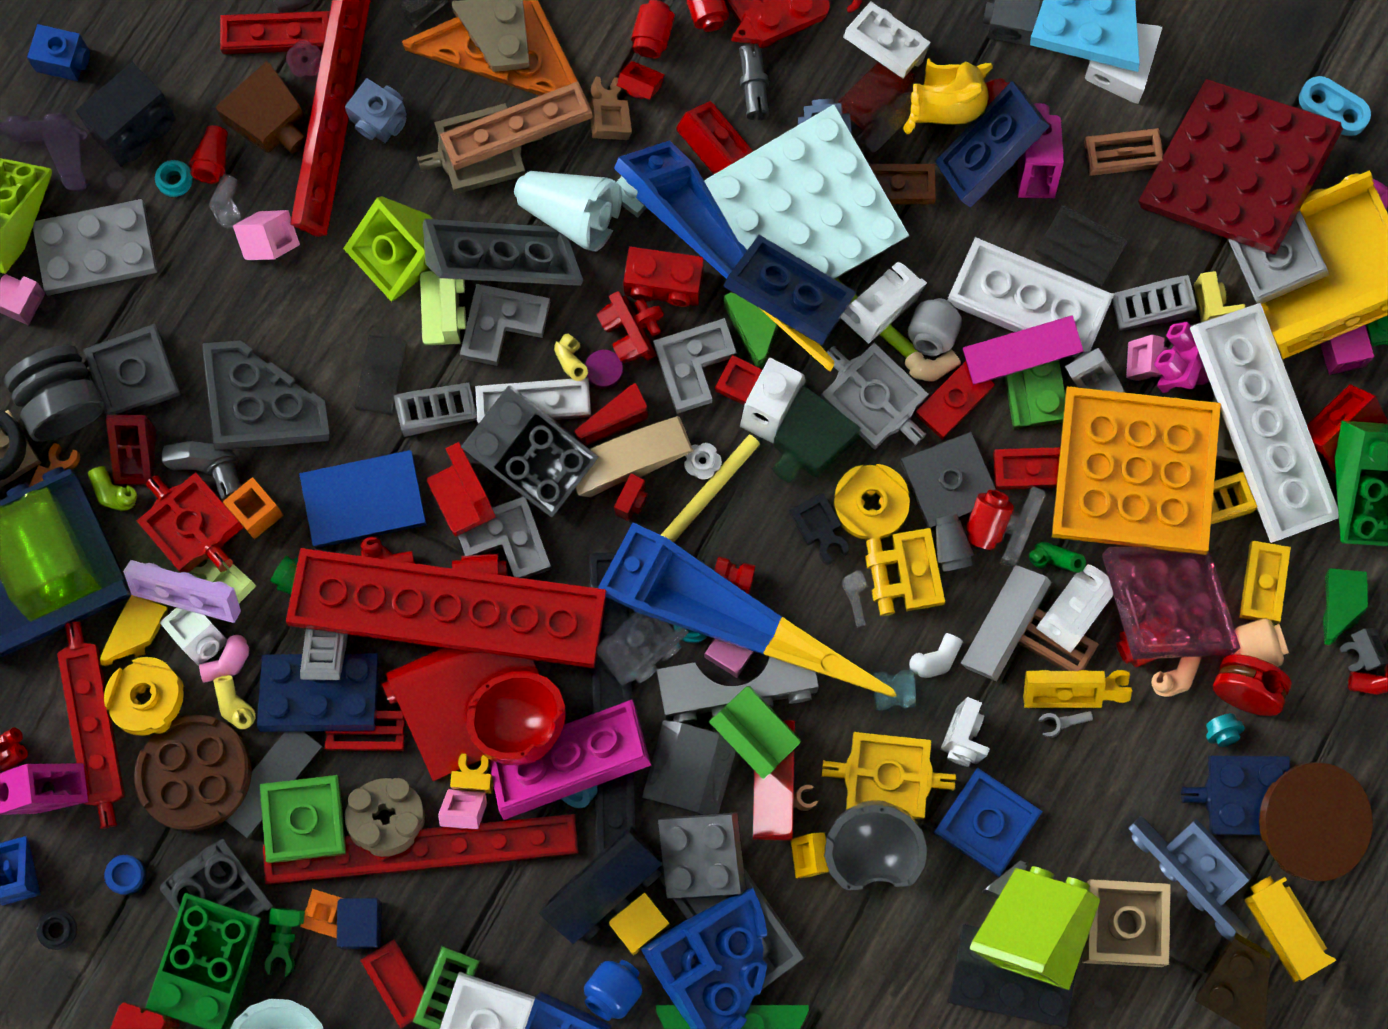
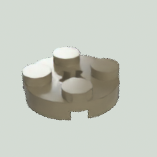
M383 778L370 781L350 793L345 810V823L349 836L355 845L359 848L361 846L373 855L386 857L399 854L410 848L415 842L414 838L418 835L420 828L421 831L423 829L425 813L419 795L409 786L407 781L401 778ZM382 810L393 811L396 814L390 817V823L383 825L381 820H374L375 816L379 815V812Z

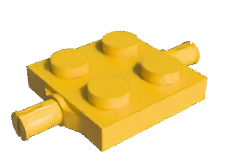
M853 732L851 754L846 763L823 760L822 767L826 768L822 769V777L845 779L847 788L846 810L864 801L880 800L899 806L915 819L925 818L926 798L931 788L954 791V782L956 780V774L933 772L930 762L931 740Z

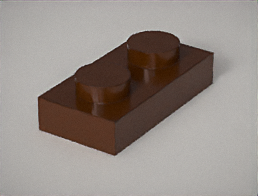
M869 164L891 204H935V164Z

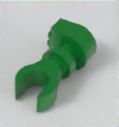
M270 908L269 924L276 925V932L271 934V940L275 942L272 952L265 961V970L268 975H272L273 963L277 957L283 958L286 962L285 977L293 972L295 963L291 954L290 942H294L295 934L291 933L292 927L304 923L305 910Z

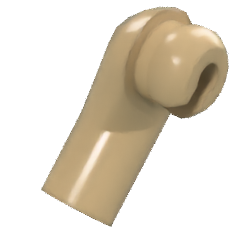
M952 349L935 360L925 359L921 352H914L905 359V366L910 370L909 374L914 379L929 382L937 381L961 365L958 356Z

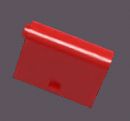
M443 647L386 673L388 681L382 683L390 704L398 702L433 781L451 774L452 771L460 770L458 761L462 753L468 755L467 766L480 761L482 755H484L470 741L471 739L466 727L467 706L475 692L490 679L511 671H531L539 674L533 660Z

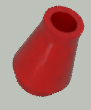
M210 125L206 128L205 135L189 161L190 174L196 180L213 184L219 182L220 177L225 175L228 132L224 128Z

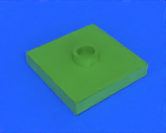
M338 775L260 784L265 856L268 864L346 854L340 778Z

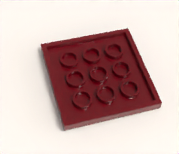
M1206 79L1163 155V161H1160L1138 202L1142 209L1275 255L1343 130L1342 124L1339 121Z

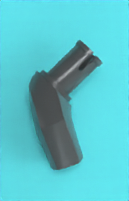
M200 441L172 443L165 445L163 448L162 462L170 470H198L213 476L222 502L242 486L235 469L239 459L231 449L214 450L213 443Z

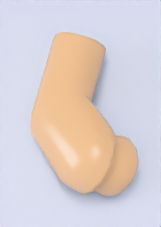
M1183 651L1177 669L1165 673L1160 671L1154 674L1151 684L1156 694L1170 697L1188 691L1193 683L1202 657L1190 651Z

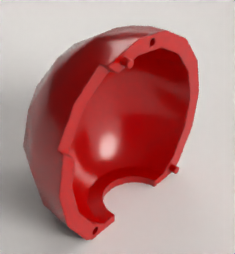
M511 671L490 679L475 692L467 706L466 727L471 739L470 741L488 759L503 765L531 764L542 758L558 740L566 718L565 704L560 690L547 677L531 671Z

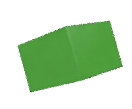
M730 292L724 295V308L754 365L763 369L768 359L778 325L757 306Z

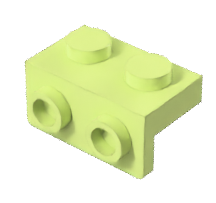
M433 271L421 272L422 341L424 345L461 344L460 329H466L465 306L459 307V293H465V280L439 278Z

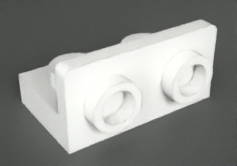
M871 1L846 28L843 38L902 78L914 66L918 67L923 62L931 43L918 31L910 29L894 18L890 12L881 9Z
M969 697L957 706L940 749L949 753L947 759L969 767L970 762L974 764L979 763L987 757L990 750L986 746L971 741L973 737L977 736L984 715L979 714L982 702Z

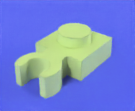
M209 558L204 566H196L191 570L200 579L211 582L219 581L233 587L238 603L256 587L252 580L234 564L229 568L224 561L222 564L227 569L225 572H220Z

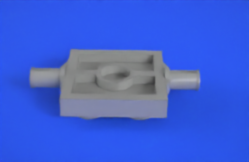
M873 343L861 356L850 361L835 346L830 348V352L827 351L828 355L834 360L833 367L839 372L835 381L821 394V399L874 450L889 435L899 430L915 446L926 436V433L911 420L914 411L928 398L929 394L879 346Z

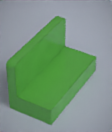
M746 686L709 721L763 780L801 743L800 738L751 686Z

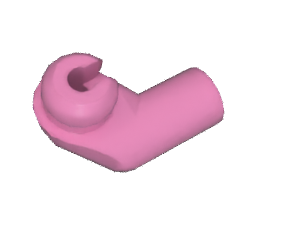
M230 636L226 640V646L219 660L199 664L203 683L214 681V679L221 676H235L241 671L249 656V646L243 636Z

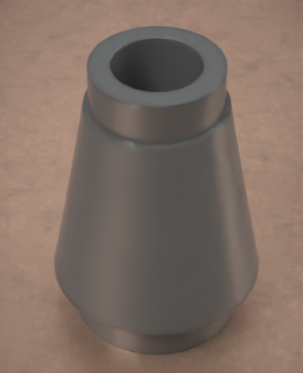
M958 513L935 518L937 525V563H941L942 571L972 566L971 556L974 555V552L961 521H959Z

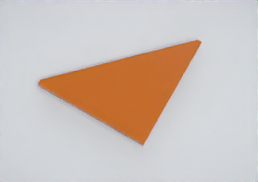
M523 0L530 68L493 72L484 59L483 53L476 47L458 17L402 41L405 51L539 96L578 81L538 0Z

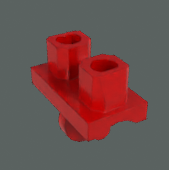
M620 291L611 294L609 298L612 303L606 305L596 315L607 333L624 325L628 335L612 344L619 360L627 363L643 357L648 361L657 356L644 328L647 327L651 336L661 332L657 321L664 315L661 307L653 306L649 308L645 299H640L634 303L639 312L636 315L628 297H622Z

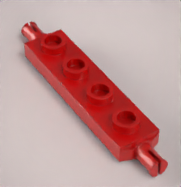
M81 622L67 623L65 628L69 646L59 651L57 656L76 763H84L88 802L84 804L98 808L100 828L106 829L109 826H117L113 803L125 797L112 720L104 703L106 687L102 665L100 664V653L98 646L95 644L84 643Z

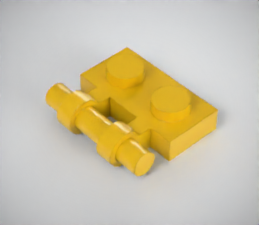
M931 528L893 534L894 550L883 551L881 538H873L866 541L868 555L865 556L866 566L872 571L875 588L871 591L873 601L878 602L880 616L895 613L893 599L898 597L904 598L906 611L945 604ZM897 563L901 583L890 585L886 566Z

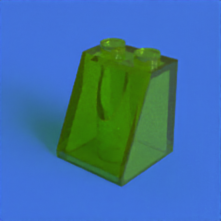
M47 487L42 490L30 491L23 495L21 500L7 507H0V579L9 599L30 622L102 589L58 500Z

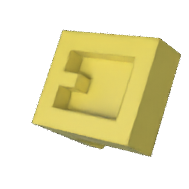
M1216 271L1201 273L1194 283L1201 323L1245 308V304L1223 307L1226 304V291L1222 282L1218 283Z

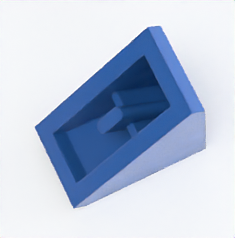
M27 836L0 843V905L40 896Z

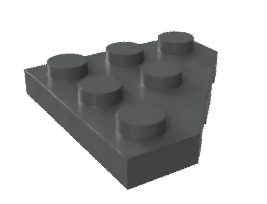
M241 340L203 343L202 351L214 450L329 441L325 400L314 392L310 394L298 386L293 377L272 362L268 364L252 353L253 349Z

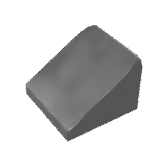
M1019 861L986 887L982 893L998 899L1015 868L1025 870L1027 867L1025 865L1026 862Z

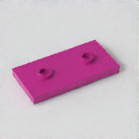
M633 700L565 724L553 747L542 758L531 764L503 765L489 759L498 809L504 820L651 766L637 708Z

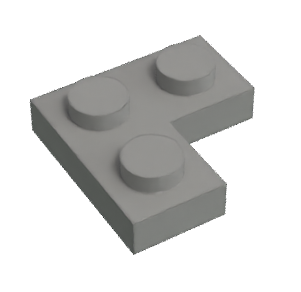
M476 284L460 351L461 359L498 366L506 331L543 338L551 303L550 298Z
M725 318L653 341L676 414L712 403V396L702 367L728 360L732 355H737Z
M526 497L493 507L496 518L458 536L465 556L483 555L503 547L514 577L526 579L552 569Z

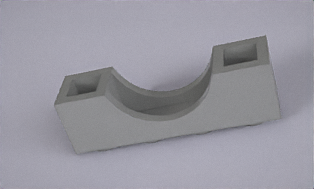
M769 657L765 669L757 678L740 686H724L713 682L701 672L695 662L657 669L665 720L674 719V722L684 724L697 721V715L712 712L714 717L746 686H751L770 707L774 706L773 701L788 698L790 704L811 700V694L817 693L819 688L815 671Z

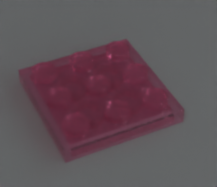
M1146 546L1109 547L1102 554L1133 659L1225 656L1235 654L1240 649L1210 550L1204 555L1160 550Z

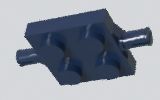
M1208 756L1209 776L1205 787L1182 786L1181 794H1197V796H1181L1182 803H1205L1209 813V832L1211 834L1261 835L1259 816L1264 795L1272 782H1276L1281 775L1290 770L1289 756Z

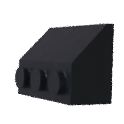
M631 825L546 901L539 914L572 944L580 938L587 942L603 927L599 921L611 911L616 916L632 901L628 895L636 887L641 885L643 889H646L662 874L658 868L662 865L663 860Z

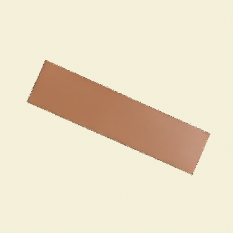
M577 81L440 134V137L454 171L591 119L593 115L582 88Z

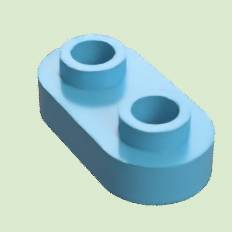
M1322 76L1313 77L1304 84L1300 91L1299 103L1302 109L1341 122L1343 128L1342 135H1357L1365 129L1370 121L1371 111L1368 104L1329 78ZM1312 95L1320 96L1323 99V103L1314 102ZM1343 115H1351L1355 122H1346Z

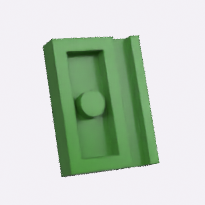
M1059 360L1004 376L1013 430L1026 426L1036 427L1063 423L1065 392Z

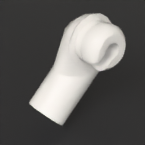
M946 633L938 651L924 655L916 653L911 657L909 663L911 671L922 678H931L947 673L963 641L952 634Z

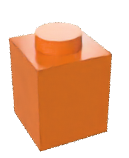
M253 477L223 501L254 540L284 516L275 502Z

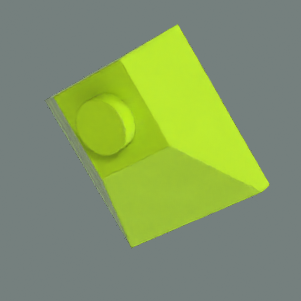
M381 196L376 198L343 249L390 301H394L420 280L421 272L431 271L425 261L423 222L424 219L433 218L429 214Z

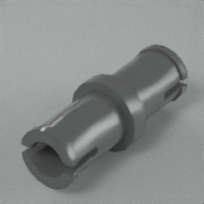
M751 43L739 48L743 74L740 78V88L745 91L746 117L749 120H755V113L757 112L758 120H763L770 116L766 88L769 86V77L764 73L763 49L758 44H754V51L752 52Z

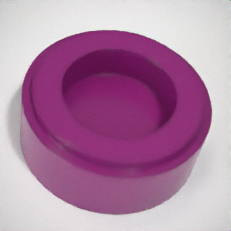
M598 350L592 353L586 361L585 366L588 369L586 377L594 387L610 389L620 382L623 376V365L616 353L610 350Z

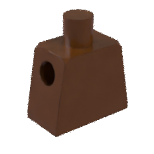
M268 61L261 65L215 107L224 124L264 152L272 151L281 143L290 153L294 154L305 145L306 136L297 128L305 120L301 107Z

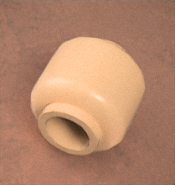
M1267 618L1238 626L1234 631L1235 641L1228 643L1231 655L1242 654L1256 657L1277 667L1282 665L1284 655L1289 653L1280 624L1273 625L1272 621Z

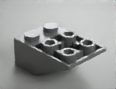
M507 386L461 446L463 450L550 517L554 516L599 458V456L512 386Z

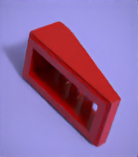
M637 384L630 385L575 430L576 438L587 446L646 420L648 409Z

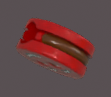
M1232 654L1223 658L1219 668L1220 671L1213 683V690L1219 698L1233 707L1256 715L1275 716L1281 713L1286 695H1288L1292 685L1291 679L1283 670L1267 661L1248 655Z

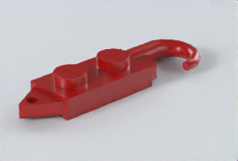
M769 0L744 12L743 21L733 34L731 41L758 44L760 48L821 22L828 14L830 8L829 0ZM853 0L852 4L847 7V12L852 13L857 10L862 0Z

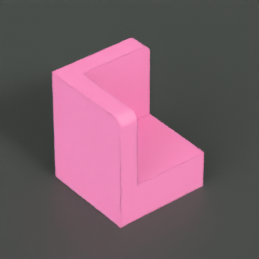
M288 210L259 211L233 225L245 260L276 259L300 245L295 228L290 225L291 216Z
M5 274L0 280V313L29 325L45 292L32 279L23 276L21 280Z

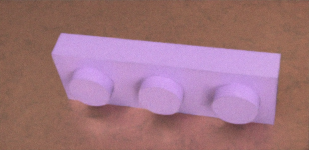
M133 560L129 561L123 571L133 596L235 623L241 613L234 588L223 582H211L196 578L186 572L178 573L163 569L153 563L144 564Z

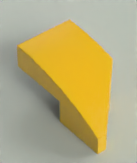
M131 595L100 657V664L108 666L113 664V660L132 654L135 657L145 655V646H149L162 626L160 622L168 615L167 607L151 600Z

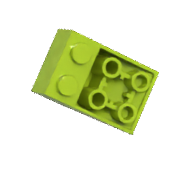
M0 158V273L6 274L25 250L52 175L51 168Z

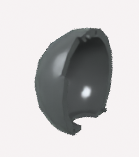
M871 800L859 803L838 816L827 835L824 857L829 873L846 890L863 889L865 885L876 881L890 882L894 887L913 885L925 868L927 845L920 826L906 810L885 801Z

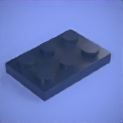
M1011 81L986 107L985 112L961 133L935 163L959 199L971 208L1014 165L1015 161L1041 137L1042 133L1049 127V124L1024 90L1014 81Z
M760 234L729 274L723 286L820 345L824 343L856 294L854 290Z
M378 653L345 654L340 680L300 679L302 654L262 655L257 728L259 732L376 731L379 677ZM313 661V662L332 663L333 661Z

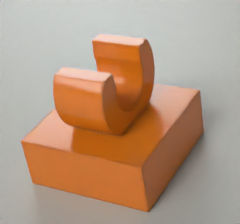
M312 889L305 910L304 923L300 927L337 938L338 900L343 898Z

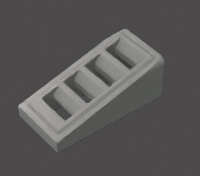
M1189 275L1112 293L1114 294L1112 303L1119 331L1192 318L1197 310ZM1178 291L1181 306L1176 307L1173 292ZM1163 294L1166 305L1165 310H1160L1157 295ZM1144 297L1148 298L1151 311L1150 314L1146 315L1142 303V298ZM1128 300L1133 301L1136 313L1134 318L1129 316L1126 304Z
M469 383L393 395L404 437L477 420ZM461 395L464 412L457 413L453 396ZM446 398L449 415L442 416L438 400ZM431 402L434 417H426L423 403ZM416 405L418 420H411L410 406Z
M306 629L300 679L340 680L349 634ZM313 661H333V662H332V663H325V662H313Z

